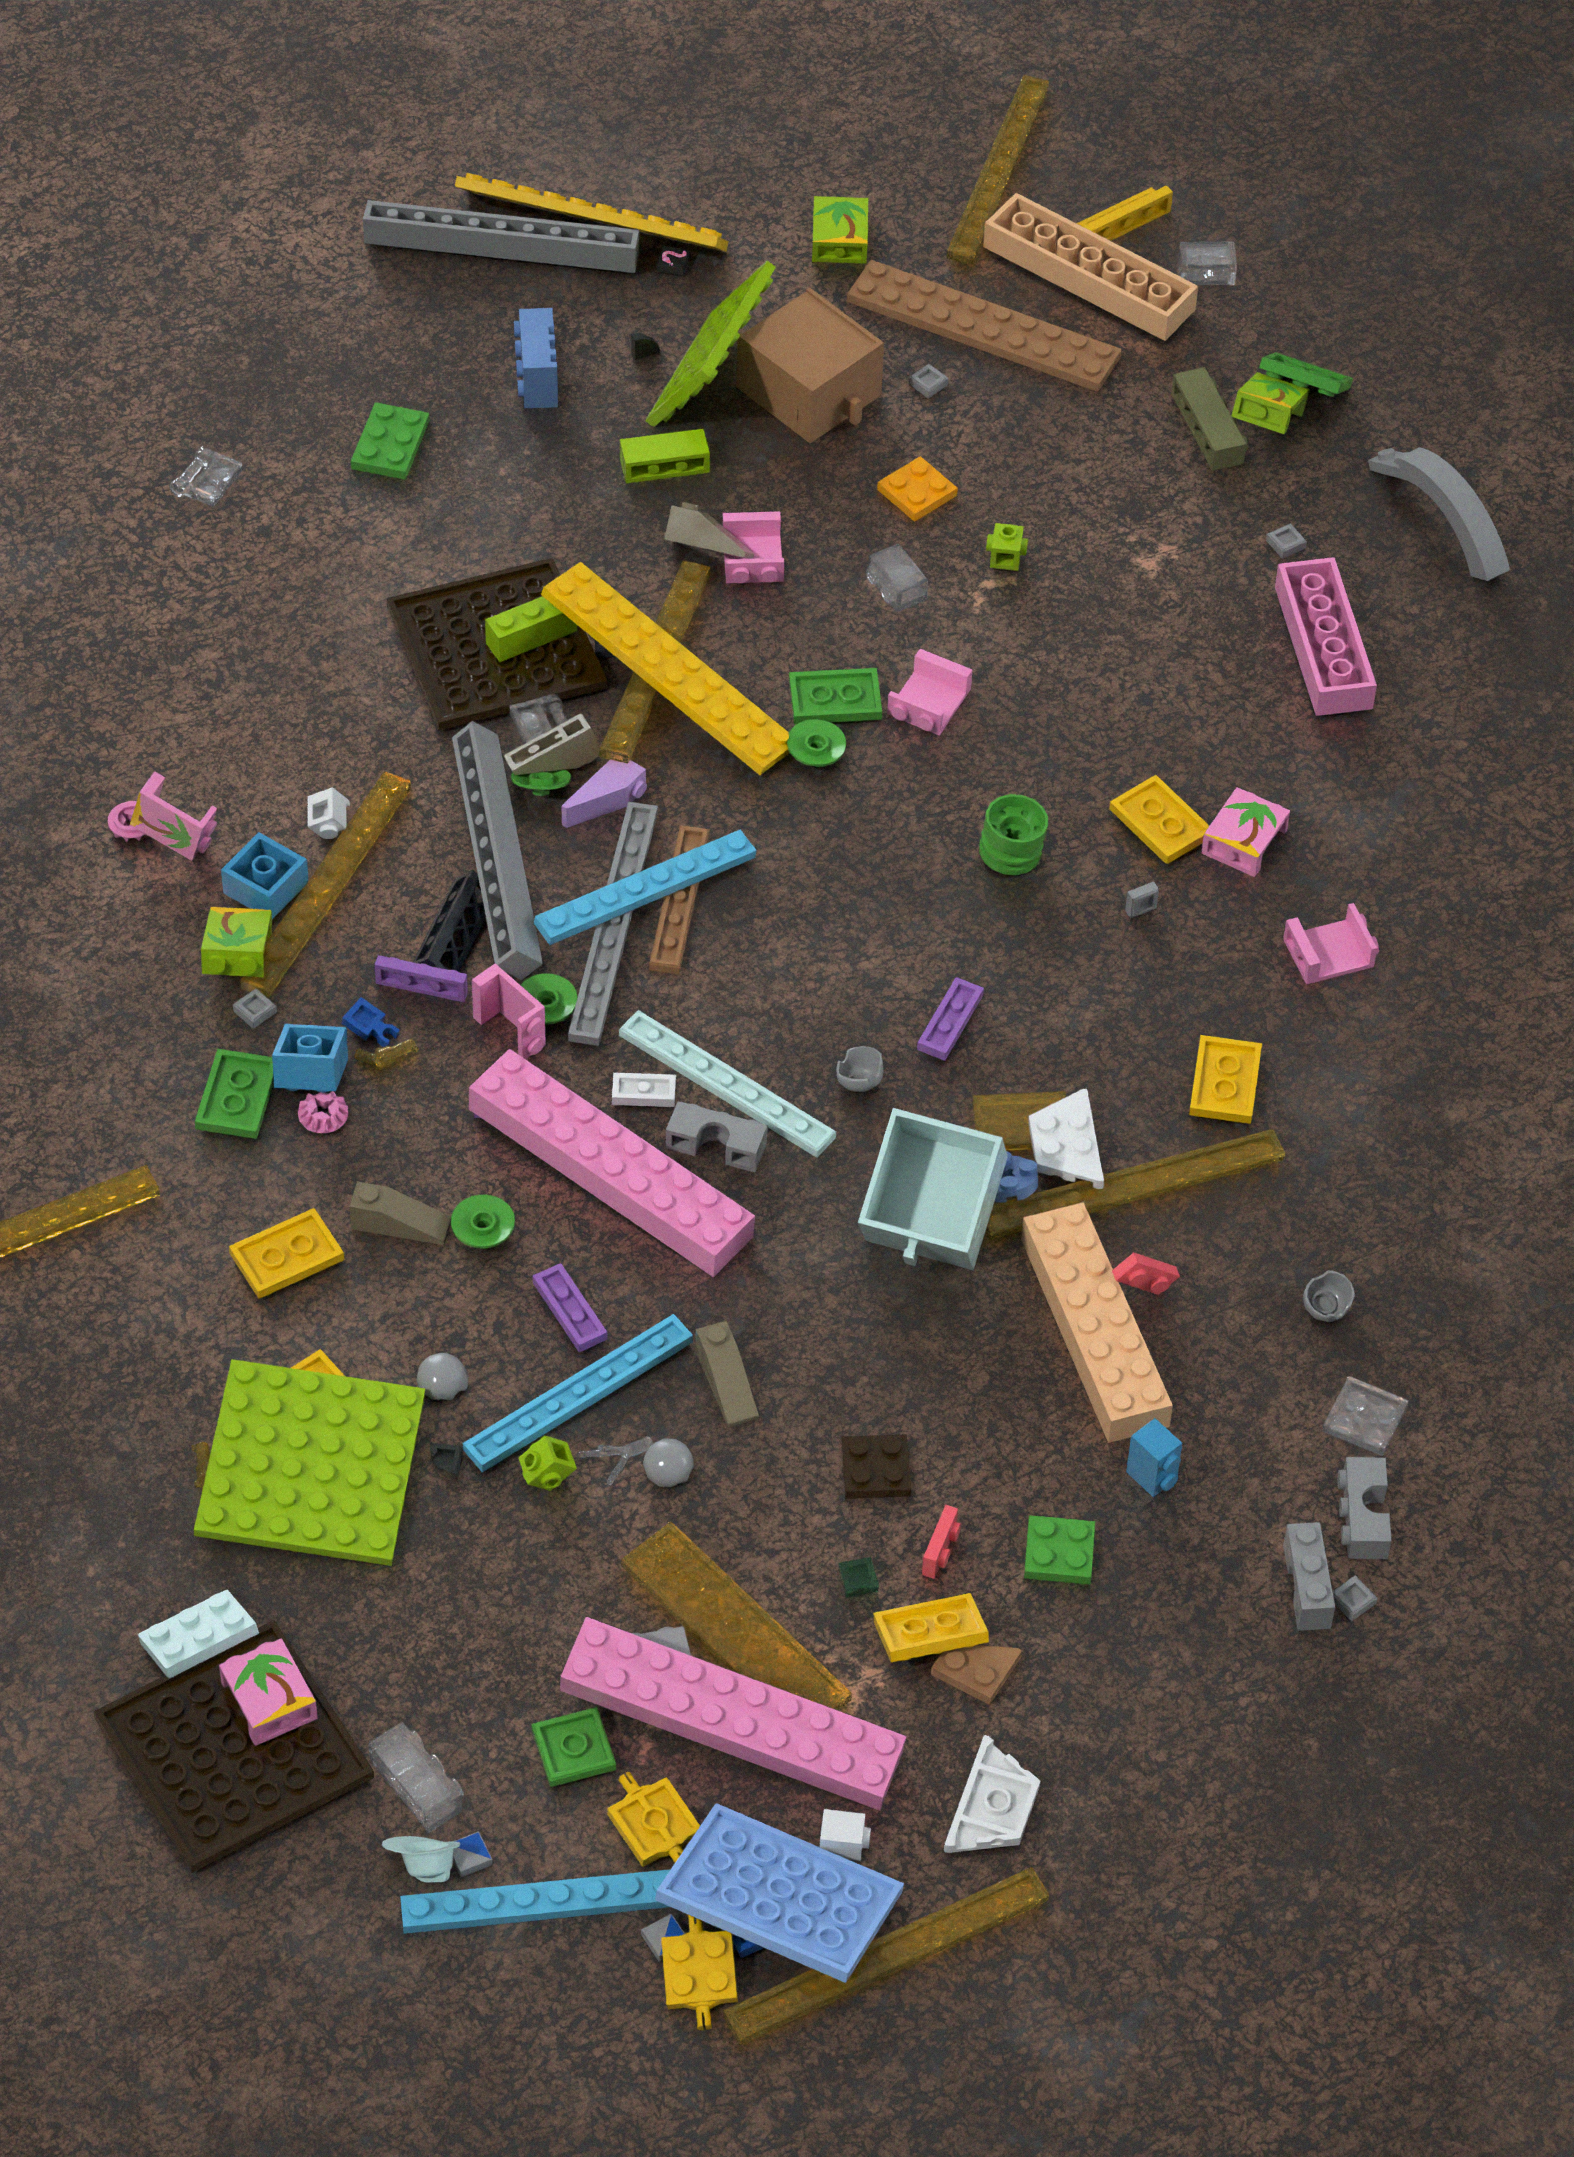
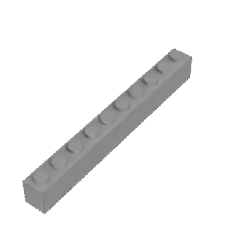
M371 200L367 201L363 216L364 243L630 273L636 272L639 258V230Z
M472 721L454 735L452 740L494 962L502 970L522 980L543 964L536 926L534 925L531 900L498 734Z

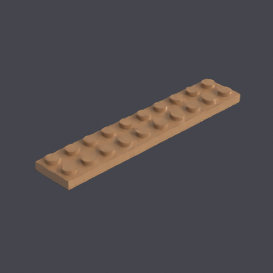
M874 260L869 261L847 293V302L1097 392H1099L1121 357L1122 349Z

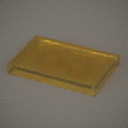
M1066 1091L973 1095L972 1105L975 1130L1002 1137L1006 1150L1033 1149L1028 1124L1029 1115L1066 1098Z

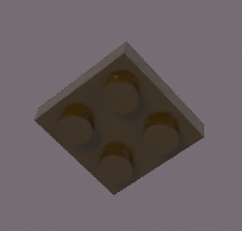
M907 1434L841 1436L845 1499L911 1497Z

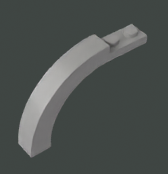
M1421 447L1404 453L1388 448L1379 451L1378 456L1368 460L1370 471L1407 480L1422 489L1437 504L1448 519L1461 544L1472 577L1488 581L1510 570L1501 539L1487 510L1467 481L1447 461Z

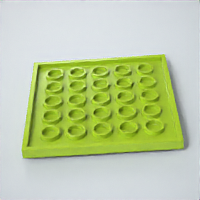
M231 1359L194 1526V1536L392 1566L425 1399V1388Z

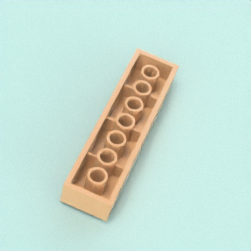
M1015 193L985 222L984 248L1164 341L1196 310L1197 285L1018 193Z
M1084 1202L1023 1217L1021 1241L1108 1443L1130 1438L1154 1418L1165 1428L1170 1427L1172 1402L1121 1286L1114 1278L1113 1268Z

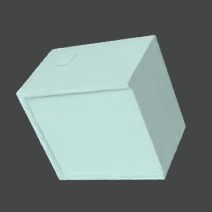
M893 1108L858 1220L865 1241L904 1251L902 1257L904 1262L909 1265L916 1266L917 1255L974 1271L1008 1158L1003 1138Z

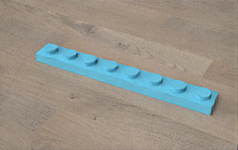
M740 829L536 915L534 925L547 943L552 945L754 859L756 849Z
M672 1314L463 1443V1451L481 1472L486 1471L693 1343V1334Z
M671 1869L400 1896L403 1933L668 1908L670 1906L656 1901L655 1897L657 1889Z

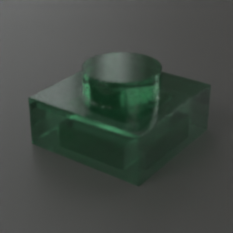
M871 1557L838 1563V1571L846 1598L878 1592L879 1583Z

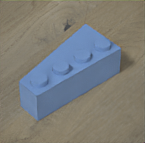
M552 308L519 309V321H514V338L520 337V340H515L516 357H521V360H516L517 377H522V380H517L518 397H524V408L558 407L557 362Z

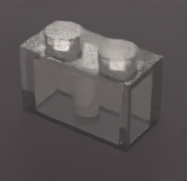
M1180 242L1178 254L1179 276L1195 285L1235 284L1237 271L1235 242Z
M899 543L869 555L868 569L866 570L867 578L872 585L877 586L885 602L890 603L897 613L927 600L928 579Z

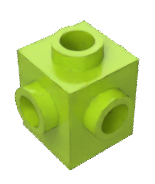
M995 523L994 534H988L986 551L991 552L990 568L1019 570L1021 555L1026 556L1028 539L1023 538L1024 526Z
M546 1435L533 1443L518 1458L527 1484L548 1491L558 1487L565 1478L577 1469L568 1443Z

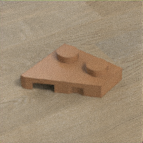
M975 1645L973 1647L944 1651L932 1666L931 1675L990 1705L1021 1659L1022 1650L1012 1647Z

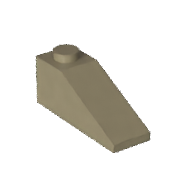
M682 502L681 507L671 506L665 540L753 559L754 553L708 513L698 511L699 505Z
M581 713L503 755L513 774L520 775L579 768L603 755V752L591 727Z
M357 1181L349 1206L351 1229L444 1245L451 1224V1216L390 1187Z
M727 1321L696 1329L695 1352L727 1427L759 1419L738 1346Z

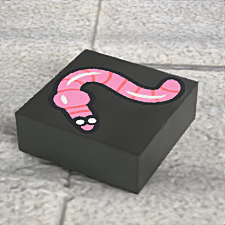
M663 246L657 262V271L683 276L690 258V250Z

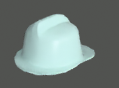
M416 1836L393 1837L382 1842V1847L402 1854L407 1871L411 1876L427 1883L445 1882L449 1879L453 1863V1849L460 1846V1842H443Z

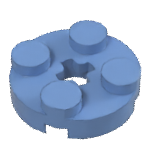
M1006 1151L1008 1158L994 1202H1007V1197L1017 1196L1018 1201L1032 1195L1038 1188L1037 1163L1023 1157L1012 1156L1010 1152Z

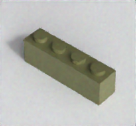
M1205 367L1174 374L1171 394L1211 470L1215 471L1244 464L1245 452L1248 451L1247 438L1245 435H1241L1236 418L1231 417L1227 409L1226 399L1224 396H1220L1217 390L1215 379L1209 376Z

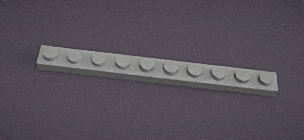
M628 801L607 885L644 870L658 815V806ZM633 910L596 925L568 1033V1041L596 1046L600 1044Z

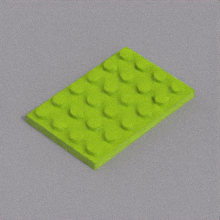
M767 260L711 311L645 421L655 427L662 420L667 422L676 411L675 408L682 409L689 400L690 395L695 397L703 388L704 382L708 385L716 377L718 371L715 368L726 360L729 355L727 348L732 347L740 337L738 330L739 328L742 329L750 320L751 315L748 314L749 311H753L762 300V297L759 296L760 293H764L773 282L770 276L776 267Z

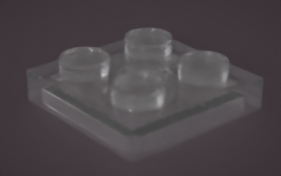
M1348 1376L1323 1425L1322 1431L1383 1456L1408 1407L1409 1400Z

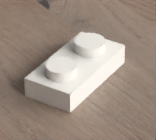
M613 1072L612 1105L675 1107L676 1075Z

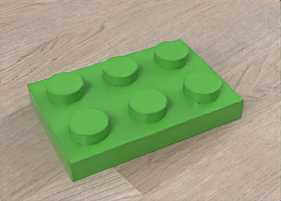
M1277 352L1262 357L1259 367L1267 370L1266 375L1282 379L1285 376L1293 379L1292 383L1297 386L1308 388L1309 385L1319 388V393L1332 397L1335 393L1341 394V392L1349 390L1354 379Z
M375 402L351 459V469L406 480L429 424V413Z
M877 668L789 672L794 724L810 719H820L828 722L882 720Z
M217 1049L195 1119V1129L257 1139L274 1084L272 1057Z

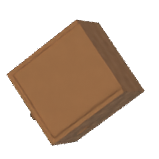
M809 287L805 293L743 334L740 333V337L737 340L736 387L807 442L812 443L847 418H850L852 424H859L862 420V408L882 395L884 342Z

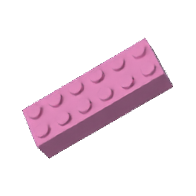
M1335 557L1278 564L1275 590L1315 715L1320 716L1373 709L1377 685Z

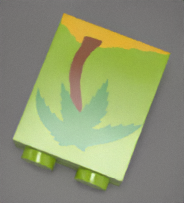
M814 196L812 262L867 264L868 198Z
M1257 372L1238 390L1231 417L1285 434L1291 414L1303 415L1310 389Z
M210 907L201 947L202 974L264 977L266 942H271L272 910Z

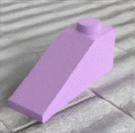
M616 753L562 805V826L568 828L627 807L628 801L633 802L644 794L647 788L646 769L620 753Z

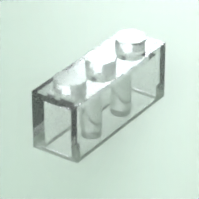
M401 1722L368 1743L370 1761L428 1833L463 1811L462 1796H464L460 1784L454 1778L449 1779L446 1776L439 1758L435 1754L429 1755L424 1749L422 1738L415 1730L410 1731Z

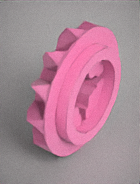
M137 801L121 803L109 813L108 827L109 831L114 833L115 838L123 837L128 842L130 838H136L140 841L143 835L149 836L132 825H127V821H131Z
M334 1091L330 1093L318 1092V1094L314 1095L308 1093L306 1099L300 1101L298 1118L300 1123L309 1131L330 1133L344 1125L348 1118V1106L345 1103L344 1097L336 1096ZM317 1106H321L323 1109L328 1108L329 1115L322 1111L318 1112Z

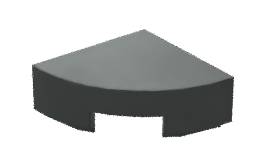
M644 333L631 334V355L634 360L660 353V348L654 338L645 336Z
M430 1442V1456L434 1467L442 1475L458 1480L463 1446Z

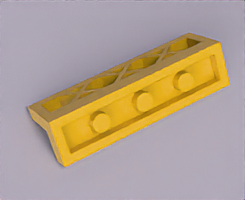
M1164 186L1156 191L1151 187L1076 224L1112 241L1171 212L1173 191L1168 186Z

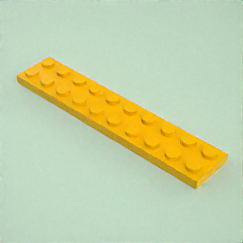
M466 173V177L457 176L455 187L470 193L616 227L636 229L642 233L719 251H727L729 241L721 238L722 233L716 230L701 227L700 232H697L696 227L690 224L675 221L674 226H672L670 221L648 215L646 220L643 219L644 215L622 209L620 214L618 209L596 203L594 208L592 203L570 197L568 202L566 197L544 191L542 196L540 195L541 191L523 185H518L516 190L514 189L515 185L508 184V182L492 179V183H488L489 179L471 173Z
M579 562L543 587L541 595L756 773L759 775L763 774L790 753L787 747L789 732L582 562Z

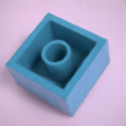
M260 832L221 869L223 893L250 909L272 910V919L309 883L307 859Z
M285 1024L272 1054L274 1088H285L289 1091L299 1089L316 1090L321 1093L336 1091L348 1061L346 1027Z

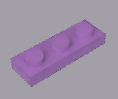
M378 955L376 959V984L465 1002L468 983L467 974L436 968L422 963L417 964L403 961L395 957L389 958Z
M956 977L917 1043V1050L945 1061L982 999L984 988Z
M561 1263L533 1275V1284L578 1352L607 1340L606 1329Z

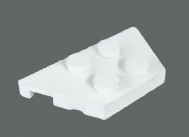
M1082 1089L1029 1115L1028 1124L1038 1172L1050 1176L1057 1175L1071 1182H1075L1076 1178L1093 1182V1188L1103 1189L1104 1179L1087 1089Z
M984 1735L948 1833L944 1852L952 1853L1020 1845L1040 1787V1780L1030 1771L1021 1768L1019 1762L1010 1754L1004 1755L993 1745L994 1740L989 1736Z

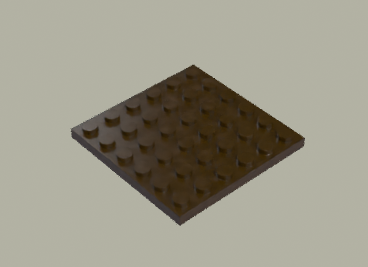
M553 558L386 598L388 610L438 730L607 689V679L586 632L578 625L576 632L502 662L498 661L486 644L485 619L542 597L543 587L560 576Z
M275 1620L259 1627V1634L170 1679L164 1675L94 1711L95 1720L191 1873L374 1778V1770ZM282 1638L316 1701L318 1719L255 1746L249 1736L248 1721L230 1687L224 1688L221 1683L219 1665L225 1663L232 1656H241L255 1650L265 1642H274Z

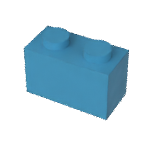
M1154 1418L1131 1436L1126 1473L1152 1497H1155L1162 1490H1170L1178 1480L1182 1442Z

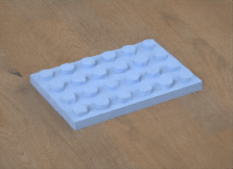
M716 1803L657 1889L655 1900L846 1983L902 1894L904 1883Z

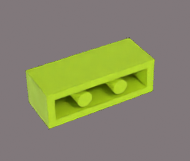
M704 429L620 439V462L626 483L710 473V452Z
M543 596L485 619L486 644L499 662L577 631V624Z

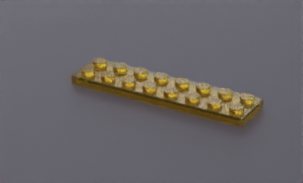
M671 1521L621 1559V1566L730 1671L837 1711L852 1700V1693Z

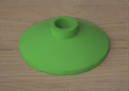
M810 719L796 724L790 730L787 747L790 754L799 762L809 766L822 767L837 762L844 755L846 738L841 729L833 723L820 719Z
M567 770L520 775L512 773L511 780L520 787L532 790L534 795L545 796L550 794V790L568 785L571 782V774Z
M545 973L534 975L521 984L526 991L545 1006V1024L563 1021L574 1012L577 992L573 984L566 978L556 974Z
M475 1195L466 1198L455 1207L451 1216V1228L456 1238L465 1245L474 1248H491L503 1243L510 1237L515 1226V1216L511 1207L504 1200L492 1195Z

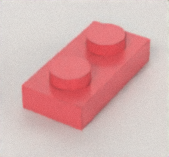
M1134 1252L1112 1270L1117 1282L1157 1295L1166 1291L1180 1277L1176 1266Z
M945 1505L923 1557L922 1575L935 1579L939 1567H946L950 1556V1549H947L950 1541H957L961 1530V1523L957 1522L958 1508Z

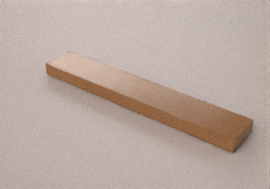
M680 825L673 858L707 844L710 837V829ZM699 882L664 896L649 962V971L680 974Z

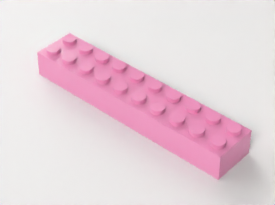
M511 1049L507 1050L469 1087L470 1111L713 1278L753 1238L754 1214Z
M585 1617L560 1679V1691L879 1811L888 1792L906 1741V1736L589 1617Z

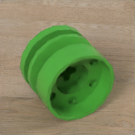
M1016 794L1000 796L991 802L985 814L984 828L979 842V854L984 863L992 870L1005 875H1020L1034 869L1041 859L1044 846L1043 841L1045 840L1048 828V815L1043 806L1032 798Z

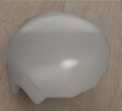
M865 1046L848 1049L844 1061L837 1062L836 1073L838 1082L853 1092H867L871 1090L883 1078L882 1053L875 1048Z
M1326 1271L1321 1276L1312 1278L1306 1285L1303 1294L1305 1309L1316 1320L1325 1322L1339 1320L1351 1308L1355 1297L1354 1287L1344 1274Z
M438 1353L427 1357L420 1364L416 1382L419 1388H425V1396L433 1400H453L459 1391H466L469 1375L457 1357L449 1353Z
M663 1438L649 1447L644 1457L643 1466L648 1479L657 1486L673 1487L688 1480L692 1469H694V1460L692 1453L684 1443L677 1439Z

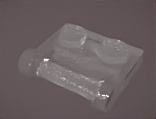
M201 447L195 453V459L182 475L170 483L169 489L176 496L181 497L185 495L214 507L243 471L242 462ZM203 466H206V468L201 472L197 479L193 483H190L192 479L196 476V474L201 470V468Z
M551 694L510 706V715L524 744L552 729L544 711L552 714L557 726L568 721L562 710L563 703L558 695Z

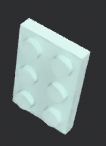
M225 1590L159 1624L151 1626L149 1629L139 1633L138 1637L143 1648L170 1679L259 1634L256 1622L228 1590Z

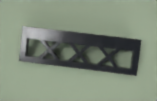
M473 869L453 880L413 963H422L449 970L439 962L443 954H449L452 965L450 970L460 971L486 919L483 902L478 903L474 890L476 886L480 890L481 888L478 874ZM465 909H471L474 920L472 925L466 924L464 917ZM460 931L463 942L461 947H455L452 936L454 932Z

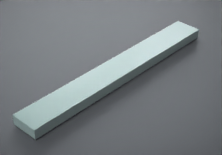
M637 1010L619 1029L620 1037L756 1121L768 1125L769 1129L816 1158L836 1139L835 1130L641 1011Z

